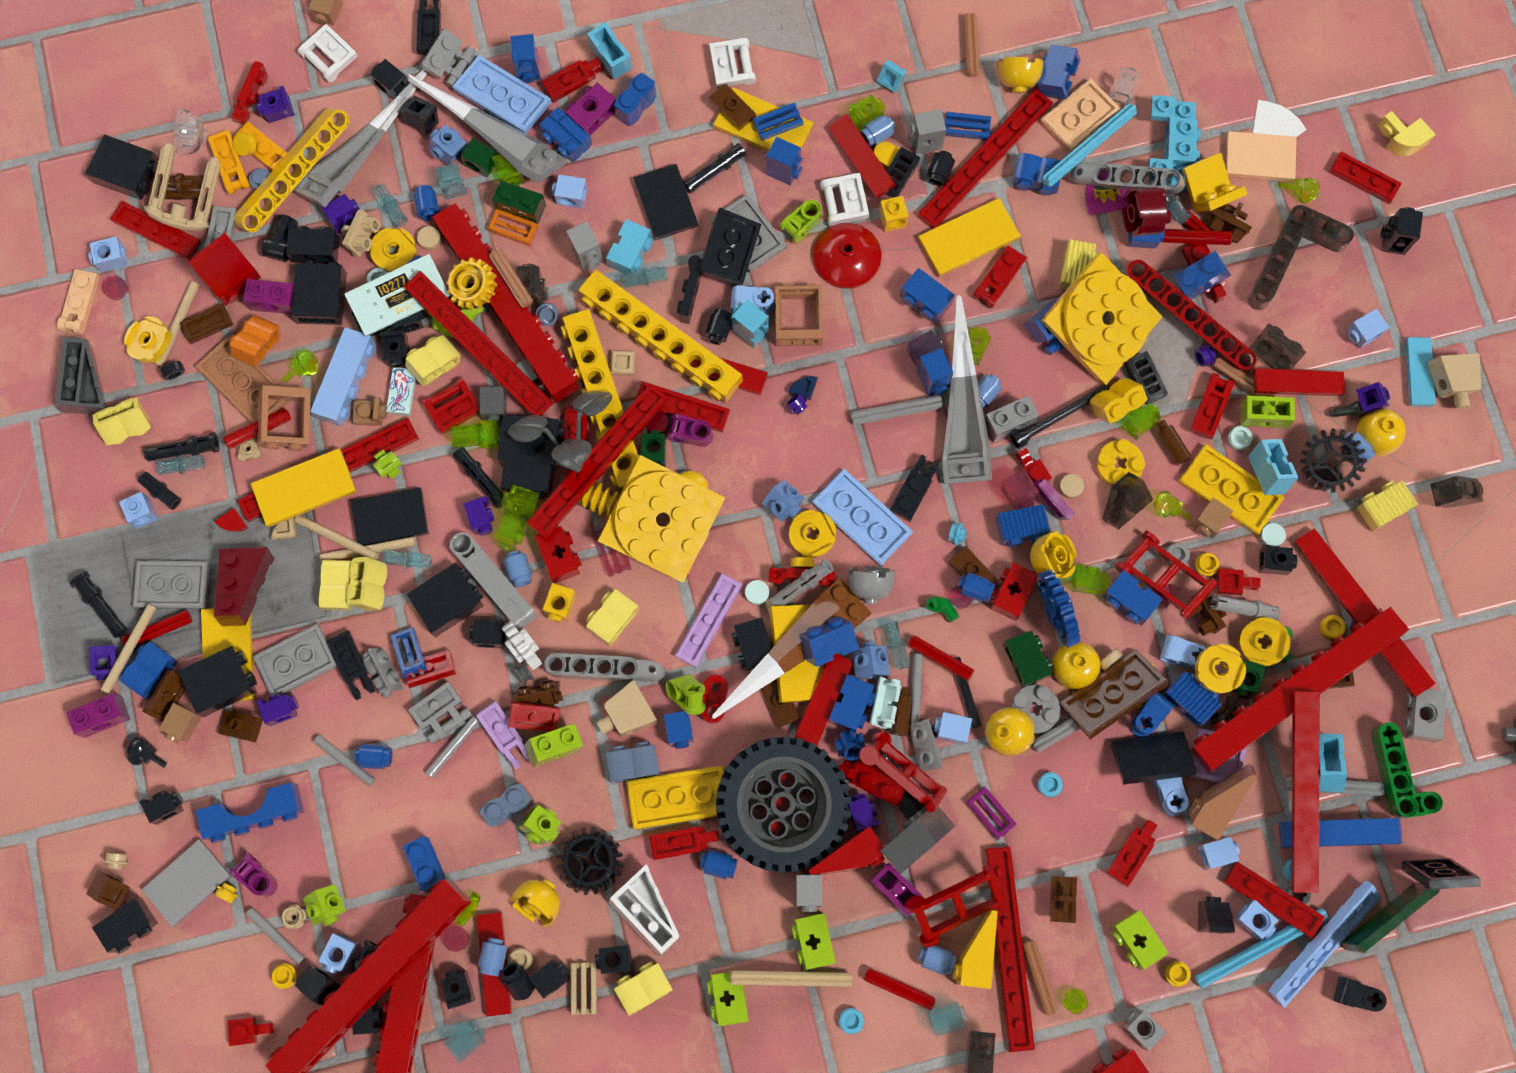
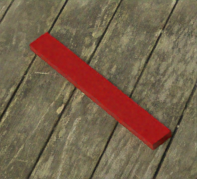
M1035 89L921 209L917 217L932 229L938 227L1044 115L1053 102L1039 90Z
M419 271L404 286L532 415L542 416L554 404L422 271Z
M650 383L592 448L591 454L584 462L581 471H572L527 521V525L546 540L669 400L668 396Z
M406 418L342 449V453L349 472L352 473L376 461L374 456L380 451L384 450L386 454L391 450L395 452L419 440V437L410 419ZM254 492L237 500L248 522L262 516Z
M1314 528L1295 540V546L1356 624L1362 622L1364 625L1371 621L1369 616L1378 610L1317 530ZM1401 638L1379 652L1413 698H1416L1436 684Z
M838 654L832 655L834 660L826 663L794 738L804 739V741L812 742L818 746L846 676L849 674L854 661ZM784 773L781 776L780 780L783 786L790 787L793 785L794 777L792 774ZM785 797L778 798L776 808L781 812L786 811L789 808L788 799ZM764 807L759 816V819L764 818L766 815V809ZM776 821L772 824L771 832L773 835H779L783 826L782 822Z
M1292 691V892L1319 893L1320 692Z
M1011 846L985 849L987 864L992 865L1006 902L1005 908L998 909L996 907L992 910L997 911L995 937L1009 1052L1035 1050Z

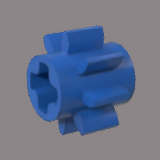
M846 730L840 733L839 740L834 741L838 756H844L847 760L859 758L860 751L865 746L862 733L856 735L853 730Z

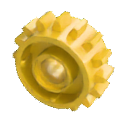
M470 258L469 261L461 260L460 264L454 265V269L448 273L449 279L446 281V284L449 286L447 294L452 296L451 300L456 304L458 303V306L461 308L467 307L470 310H473L474 306L482 308L483 304L489 303V299L495 295L494 289L497 286V283L494 282V278L497 276L491 272L492 267L480 259L476 261L473 258ZM474 280L473 286L469 288L470 282Z

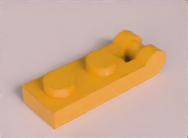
M248 121L236 133L248 132L254 137L256 150L252 155L271 171L288 153ZM277 157H280L276 163L273 162Z
M228 129L207 137L214 157L220 160V174L228 194H234L236 190L244 188V190L250 188L251 185L240 156L234 149V139L230 130ZM238 175V180L231 181L230 177Z

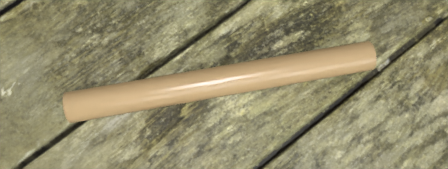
M191 281L169 329L172 332V339L161 359L154 363L156 366L163 368L182 326L180 322L184 321L200 286L196 282Z
M302 515L296 516L294 519L296 524L364 557L377 560L379 553Z
M414 536L365 545V547L379 553L416 546ZM350 549L320 554L321 563L322 560L337 561L362 555Z
M147 604L102 685L101 691L110 694L152 618L156 607Z

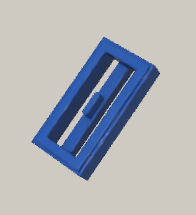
M795 102L753 118V123L761 141L800 127L804 123ZM793 118L796 119L795 121L789 122L787 124H784L782 126H779L777 128L771 129L763 133V130L767 128L780 125L783 122L791 120Z
M946 112L945 136L987 140L990 134L991 116ZM949 126H950V127H959V128L969 129V130H971V129L985 130V132L967 131V130H958V129H949Z
M414 627L392 634L391 639L403 677H408V674L411 672L416 674L419 669H422V671L427 670ZM407 635H411L419 663L415 664ZM399 638H402L410 663L408 667H406L398 642Z

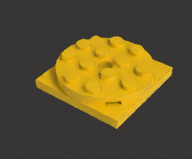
M1100 252L1095 255L1040 322L1101 385H1107L1123 364L1141 349L1148 334L1162 319V315L1147 301L1145 294L1138 284L1122 274ZM1105 312L1110 315V323L1108 325L1102 319Z
M639 455L597 541L684 583L700 549L708 537L709 530L725 497ZM664 512L669 516V523L666 526H659L656 522V517Z

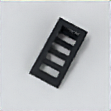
M900 147L887 169V173L896 184L897 189L892 188L885 193L891 198L900 195L919 165L920 157ZM899 166V167H901L902 169L906 170L907 172L904 173V172H902L901 170L897 169L896 167ZM894 174L895 176L901 178L902 180L899 181V180L895 179L894 177H892L891 175Z
M1148 351L1126 362L1124 366L1131 379L1143 385L1148 398L1145 402L1147 405L1168 395ZM1143 362L1144 366L1137 369L1136 365ZM1148 371V375L1140 377V374ZM1153 379L1154 383L1145 387L1144 383ZM1156 387L1159 391L1151 395L1148 394V391Z

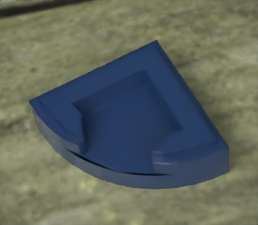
M808 376L792 384L788 394L795 396L800 393L803 398L805 397L811 401L818 377Z

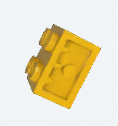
M1216 153L1182 169L1195 212L1212 211L1247 195L1245 186L1235 187V184H1230L1221 153Z

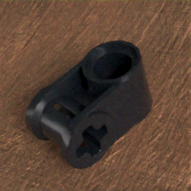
M1338 976L1333 997L1334 1002L1374 1012L1385 1008L1387 999L1381 990ZM1368 996L1375 998L1376 1003L1368 1001Z

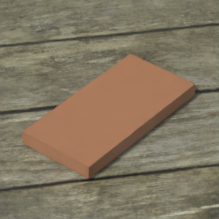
M228 335L195 367L252 424L258 421L259 389L261 386L280 385L260 365L255 367L231 356L229 347L231 336ZM268 399V416L283 409L291 401Z

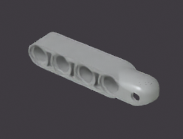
M1106 163L1098 165L1079 164L1070 173L1071 180L1077 184L1100 186L1108 189L1133 190L1158 187L1164 188L1167 194H1177L1185 186L1183 176L1177 170L1169 168ZM1104 171H1109L1108 178L1100 181V174ZM1132 173L1131 180L1123 183V175ZM1148 175H1155L1153 183L1148 185L1144 183ZM1171 177H1178L1176 185L1167 186V182Z
M464 532L454 535L450 541L452 552L519 632L535 620L538 615L468 533Z
M552 653L547 656L544 662L545 669L552 677L564 679L655 682L663 679L665 675V667L654 661L635 660L631 657ZM555 660H560L563 663L562 668L558 671L551 670V664ZM578 662H586L587 667L585 671L580 673L575 671L574 668ZM602 663H609L611 665L610 671L606 674L598 671ZM627 664L635 666V671L631 675H625L622 672L623 667Z

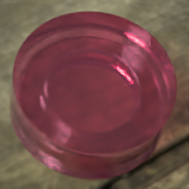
M110 276L103 282L102 289L108 298L119 300L127 294L128 286L121 277Z
M957 584L950 592V601L957 608H967L974 599L960 595L962 590L958 589L959 584Z
M451 927L444 934V945L450 951H462L469 944V934L462 927Z

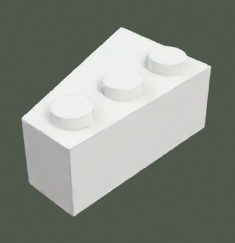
M646 864L609 899V904L660 958L680 936Z

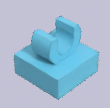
M887 60L881 69L877 82L895 93L901 86L906 70L897 66L896 63Z

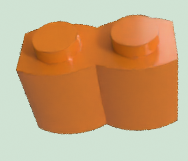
M257 315L252 316L249 320L247 319L243 323L242 330L237 335H233L229 341L231 356L252 366H258L268 351L278 342L280 326Z

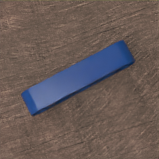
M1400 818L1319 821V847L1403 844ZM1292 821L1279 822L1281 848H1292Z

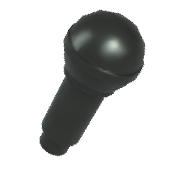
M1359 400L1349 406L1329 410L1330 417H1341L1351 414L1360 417L1366 413L1363 412Z

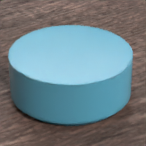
M1048 772L1038 779L1037 788L1040 794L1051 798L1057 796L1062 791L1063 782L1059 775Z
M848 1008L840 1014L839 1025L844 1032L856 1034L864 1026V1017L859 1010Z

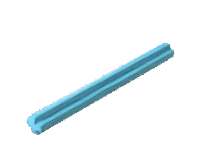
M1127 104L1043 175V184L1052 187L1137 114V107Z
M1324 909L1316 910L1325 916L1322 924L1329 920L1328 914ZM1288 925L1272 934L1268 939L1264 938L1195 976V981L1200 988H1205L1304 933Z

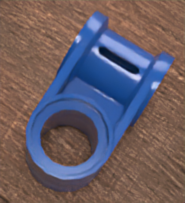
M1158 692L1143 703L1140 711L1132 720V733L1137 737H1146L1153 733L1170 713L1174 704ZM1142 721H1145L1147 723L1145 726L1146 729H1143L1141 727L1143 724Z

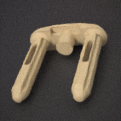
M166 143L160 152L149 204L144 206V209L150 217L171 227L194 231L206 230L210 225L208 218L221 168L220 160L217 157H211L207 162L194 218L185 217L187 206L180 203H173L171 213L163 210L162 207L175 150L173 144ZM162 174H163V180H162L161 189H160V193H159V197H158V196H157V193H158V189H159V184H160L161 176H162ZM209 188L205 209L203 210L206 191Z

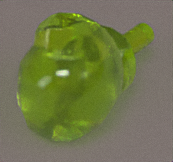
M1314 178L1295 179V184L1279 182V188L1294 190L1293 195H1298L1301 203L1308 204L1311 200L1318 197L1320 183Z
M301 350L289 364L292 370L282 380L287 383L295 374L299 377L314 375L318 371V358L310 350Z
M1167 490L1161 491L1153 502L1157 515L1167 518L1169 515L1176 517L1179 514L1189 521L1193 517L1181 509L1183 503Z

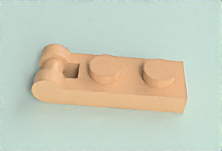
M74 270L62 316L57 322L58 330L68 331L69 329L73 330L74 333H84L100 279L97 273ZM73 316L77 317L75 321H71Z

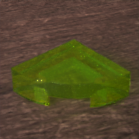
M473 891L469 896L472 903L456 918L455 923L463 926L475 914L481 899L479 894Z

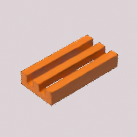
M496 209L487 229L491 233L530 247L539 225ZM498 217H501L503 219L512 221L514 223L523 225L531 229L530 231L522 229L510 223L498 220ZM495 225L500 226V227H503V228H506V229L511 230V231H514V232H516V233L525 235V236H527V238H526V237H523V236H520V235H518V234L509 232V231H507V230L501 229V228H499V227H496Z

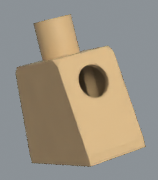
M1479 353L1442 355L1427 362L1438 396L1441 398L1453 397L1456 409L1470 407L1469 395L1480 391L1482 387Z
M634 680L603 705L608 716L596 722L603 735L617 728L621 737L658 723Z

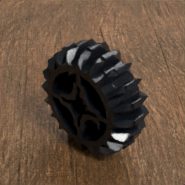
M1335 428L1331 429V436H1327L1326 431L1322 430L1321 439L1316 434L1312 436L1316 442L1315 444L1306 441L1305 445L1311 448L1310 451L1306 449L1301 450V454L1308 456L1307 458L1300 459V463H1307L1308 465L1302 468L1301 472L1310 471L1311 474L1305 479L1309 481L1314 477L1316 481L1312 486L1317 487L1319 482L1322 483L1321 491L1323 492L1327 489V485H1331V493H1335L1336 485H1339L1341 491H1345V482L1350 487H1353L1354 482L1351 478L1361 479V476L1356 471L1365 472L1366 469L1363 466H1359V463L1367 462V458H1359L1360 454L1366 452L1365 449H1356L1361 444V441L1357 440L1353 444L1351 440L1354 434L1351 433L1346 439L1343 437L1345 434L1343 429L1340 431L1339 436H1335ZM1331 441L1341 442L1351 451L1338 453L1334 450ZM1324 444L1325 458L1313 463V455L1316 448ZM1330 452L1335 457L1341 458L1337 462L1336 469L1328 465V463L1321 465L1329 460ZM1354 458L1351 472L1343 477L1341 464L1348 459ZM1328 468L1332 471L1336 480L1326 479L1319 475L1316 470Z
M582 828L581 837L574 831L572 832L575 838L573 842L567 837L564 839L569 844L568 848L564 846L559 847V850L565 852V855H558L556 857L557 860L564 861V864L557 866V870L565 869L566 872L561 874L560 878L562 880L570 878L566 883L567 887H571L576 883L574 887V892L576 893L580 891L581 887H584V895L589 894L590 888L597 895L599 892L598 886H601L603 891H607L606 881L612 885L616 883L611 878L612 874L618 877L621 875L619 871L615 870V866L623 867L622 862L616 861V858H621L623 853L614 852L620 845L619 843L610 845L614 837L610 835L605 840L606 831L601 830L599 835L596 836V828H591L590 835H588L586 828ZM595 841L589 851L585 853L575 851V848L581 843ZM602 844L608 850L610 857L609 865L602 863L599 859ZM591 855H594L595 858L593 859L596 860V863L600 864L601 867L597 865H589V867L586 868L585 865L587 863H585L583 859L579 858V856L590 858ZM571 857L577 859L581 864L578 878L572 872L570 865ZM598 869L606 872L604 876L596 881L585 882L587 876L593 870Z

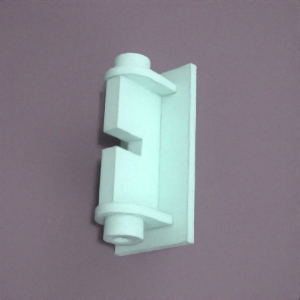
M879 677L870 720L871 725L889 730L892 728V724H895L897 707L893 706V703L899 700L900 690L902 689L900 680H888Z

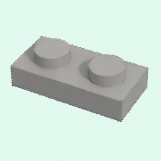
M213 206L205 248L224 232L233 241L236 227L234 222V216L237 212L236 208Z

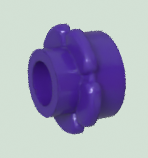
M1202 345L1200 349L1195 351V358L1201 367L1208 365L1211 367L1216 359V354L1212 347Z
M800 393L792 397L786 404V407L790 410L789 414L795 412L798 415L807 408L805 404L807 398H803Z

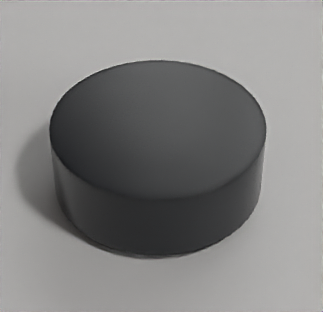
M180 361L170 363L160 369L164 380L175 379L185 372V368Z

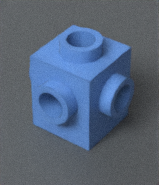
M446 124L440 130L438 128L435 129L429 137V150L436 159H441L449 167L459 158L463 147L466 145V141L461 138L458 131L449 128Z
M783 480L771 489L762 504L774 517L783 522L789 517L793 519L802 510L800 505L805 498L795 487Z
M875 642L861 644L862 648L852 652L857 679H876L890 675L886 646H876Z

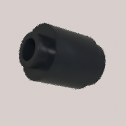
M944 150L934 153L926 173L929 183L942 187L945 182H948L955 163L951 153Z
M715 309L714 313L710 314L704 334L708 338L707 341L709 343L721 345V343L727 341L732 325V314L723 309Z
M510 963L503 968L501 972L502 982L513 999L519 1001L529 998L535 986L530 981V976L524 967L518 963Z

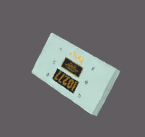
M430 254L345 293L366 337L425 309L404 288L419 271H422L448 298L451 297L447 294V288Z

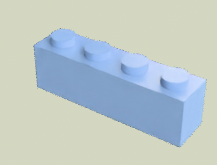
M344 328L310 410L316 419L342 427L344 421L348 420L351 402L358 396V385L360 380L365 378L369 358H372L376 351L375 342L370 335L366 337L364 333Z

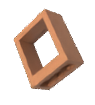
M783 283L780 286H775L776 346H822V285L805 283L803 286H794L791 283ZM781 299H816V329L782 330Z
M261 386L259 389L258 445H264V449L271 450L279 449V446H285L290 451H302L303 448L309 445L311 388ZM268 399L302 401L301 438L267 436Z

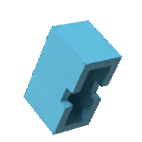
M606 22L587 33L589 47L600 59L614 80L632 69L631 55L622 43L617 40L616 35Z
M626 219L618 233L621 239L618 244L613 243L606 261L608 267L633 277L636 271H640L644 262L643 256L646 251H650L654 239H652L650 229Z
M747 299L743 304L739 303L732 311L733 332L751 347L755 348L769 332V325H767L769 323V316Z
M1282 439L1261 440L1248 456L1264 495L1286 494L1298 479L1292 462L1287 461L1288 453Z
M1320 734L1319 791L1344 792L1347 771L1344 758L1343 734Z

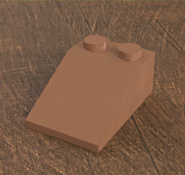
M1250 764L1244 766L1202 792L1199 798L1195 797L1188 808L1191 825L1219 840L1257 778L1254 767Z

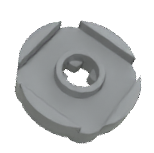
M1026 686L1013 698L1011 707L1022 709L1029 714L1035 725L1034 734L1047 732L1059 720V701L1056 695L1046 686ZM1032 703L1041 706L1042 710L1039 711V716L1029 712Z

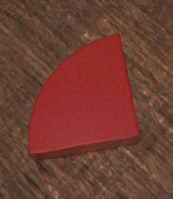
M235 508L214 521L220 528L230 532H242L249 529Z

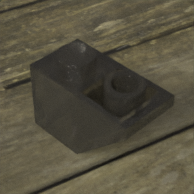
M1128 472L1111 487L1103 514V520L1119 530L1153 500L1144 480Z
M1454 476L1430 484L1436 507L1450 508L1483 502V487L1478 479Z
M969 1031L964 1073H993L996 1033Z

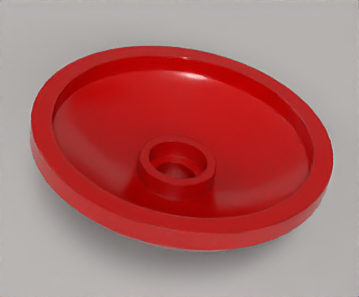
M840 223L833 225L818 237L814 245L813 262L817 273L828 284L838 288L852 289L868 283L876 275L881 264V247L877 238L868 229L858 224ZM849 247L852 251L845 252L844 248Z

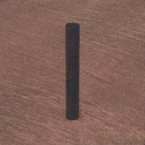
M960 657L955 658L958 661L962 662ZM956 675L968 716L972 718V729L979 728L982 725L968 680Z

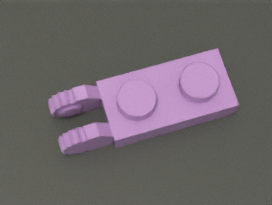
M496 701L476 714L501 753L506 755L515 769L521 767L517 758L510 752L516 746L520 748L523 756L528 761L530 760L523 743L524 740L515 728L507 726L508 717Z

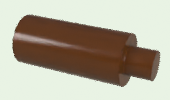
M1165 419L1156 424L1160 430L1158 435L1177 466L1192 458L1173 425L1168 426Z
M902 687L898 702L893 703L897 710L894 720L895 724H892L891 735L908 736L912 697L908 696V687Z

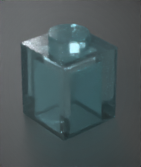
M458 163L436 168L440 189L445 200L467 195Z
M958 1002L927 1010L935 1036L965 1028L964 1021H968L964 1006L959 1007Z
M468 1022L443 1043L458 1063H460L487 1042L484 1039L486 1033L478 1023Z

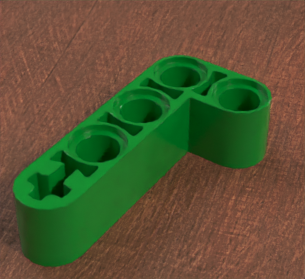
M1392 722L1376 726L1371 733L1390 814L1394 818L1407 819L1439 812L1442 809L1443 800L1438 793L1434 791L1415 792L1400 728ZM1383 732L1389 733V737H1384ZM1392 744L1393 747L1386 749V745L1388 746ZM1389 753H1392L1395 756V765L1389 762ZM1395 777L1401 780V789L1395 787ZM1425 797L1431 801L1432 806L1430 810L1424 805ZM1401 801L1408 807L1406 814L1400 810L1399 805Z

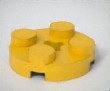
M390 227L379 231L373 237L370 254L375 265L389 273L406 265L418 255L416 243L408 231L402 228L391 229ZM391 246L394 248L398 246V253L390 255L389 248Z
M147 316L144 317L146 320H142L140 323L136 321L128 328L124 344L127 345V354L142 363H156L166 351L172 339V332L158 318ZM150 337V340L147 343L144 342L145 338Z
M1126 439L1106 444L1097 457V473L1106 484L1111 486H1131L1140 478L1145 468L1142 452L1136 445ZM1116 459L1124 460L1126 468H1116Z
M807 510L801 512L793 519L789 529V541L792 548L802 557H821L827 554L835 544L836 527L832 519L825 513ZM811 528L813 531L817 530L819 532L816 535L817 539L813 540L806 537L808 529Z
M1267 617L1251 621L1244 627L1240 636V647L1244 655L1251 662L1265 666L1281 662L1287 656L1291 645L1287 628L1279 621ZM1264 635H1269L1272 645H1268L1266 649H1263L1262 644L1258 643L1259 638H1264Z
M1225 644L1205 648L1199 654L1195 663V678L1197 682L1201 683L1206 690L1217 694L1231 692L1233 689H1236L1242 684L1246 675V666L1240 657L1241 654L1232 646ZM1221 662L1226 672L1218 675L1215 665H1219Z

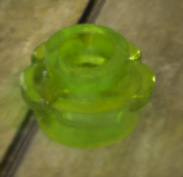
M1070 989L1065 993L1063 1004L1071 1013L1080 1014L1082 1010L1087 1008L1088 999L1084 991ZM1074 999L1078 1000L1077 1004L1073 1002Z

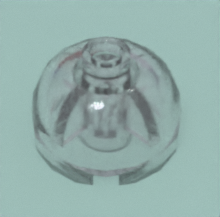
M177 108L173 139L174 150L179 155H191L200 150L202 142L207 143L208 129H204L203 120L198 114L187 109Z

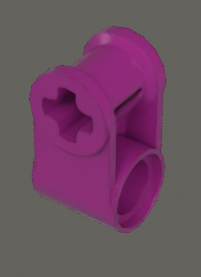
M679 414L671 416L673 422L670 433H667L666 436L668 440L700 447L708 446L712 442L713 433L708 422ZM699 430H706L708 432L705 437L699 438L696 436Z
M245 852L243 854L244 858L235 868H231L229 873L249 889L251 893L264 897L273 895L277 890V880L255 857ZM265 878L267 880V887L265 890L260 891L259 883Z

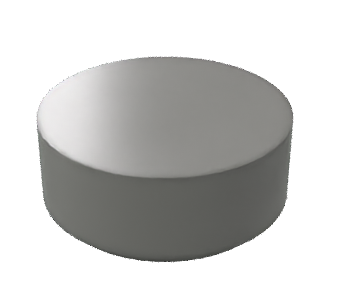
M1174 543L1166 549L1167 552L1184 564L1188 562L1190 553L1185 545Z

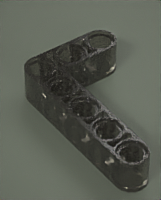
M1304 205L1293 207L1286 217L1248 298L1249 305L1256 310H1263L1267 307L1275 296L1302 237L1331 251L1341 252L1354 237L1352 228ZM1294 216L1299 217L1302 222L1295 220ZM1315 226L1321 227L1323 231H1318ZM1285 235L1290 236L1293 241H1288ZM1336 235L1341 236L1344 241H1340ZM1276 255L1282 256L1284 260L1277 259ZM1266 274H1271L1275 280H1270ZM1257 293L1263 294L1266 300L1260 299Z

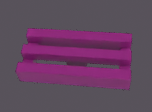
M1036 479L1031 484V487L1060 520H1070L1075 515L1046 479Z
M985 786L966 801V804L997 841L1017 825ZM984 794L1008 822L1009 825L1007 827L980 797ZM975 800L1002 830L1000 833L974 804Z

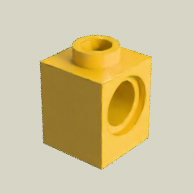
M903 196L881 200L879 213L884 231L888 232L906 228L909 216Z
M552 583L543 607L544 613L548 615L547 618L561 623V620L568 621L577 597L576 591ZM556 600H565V606L562 609L556 610L553 608Z

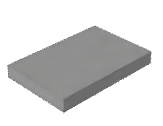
M748 194L725 208V210L762 224L749 263V273L787 249L785 242ZM715 215L710 218V222L712 223V225L715 219Z
M137 561L133 608L145 609L147 604L156 607V609H206L210 563L208 561Z
M318 623L252 656L271 697L277 694L284 695L338 667L325 634Z
M199 839L146 885L142 891L172 927H176L218 889L216 888L217 885L221 887L232 875L206 844Z

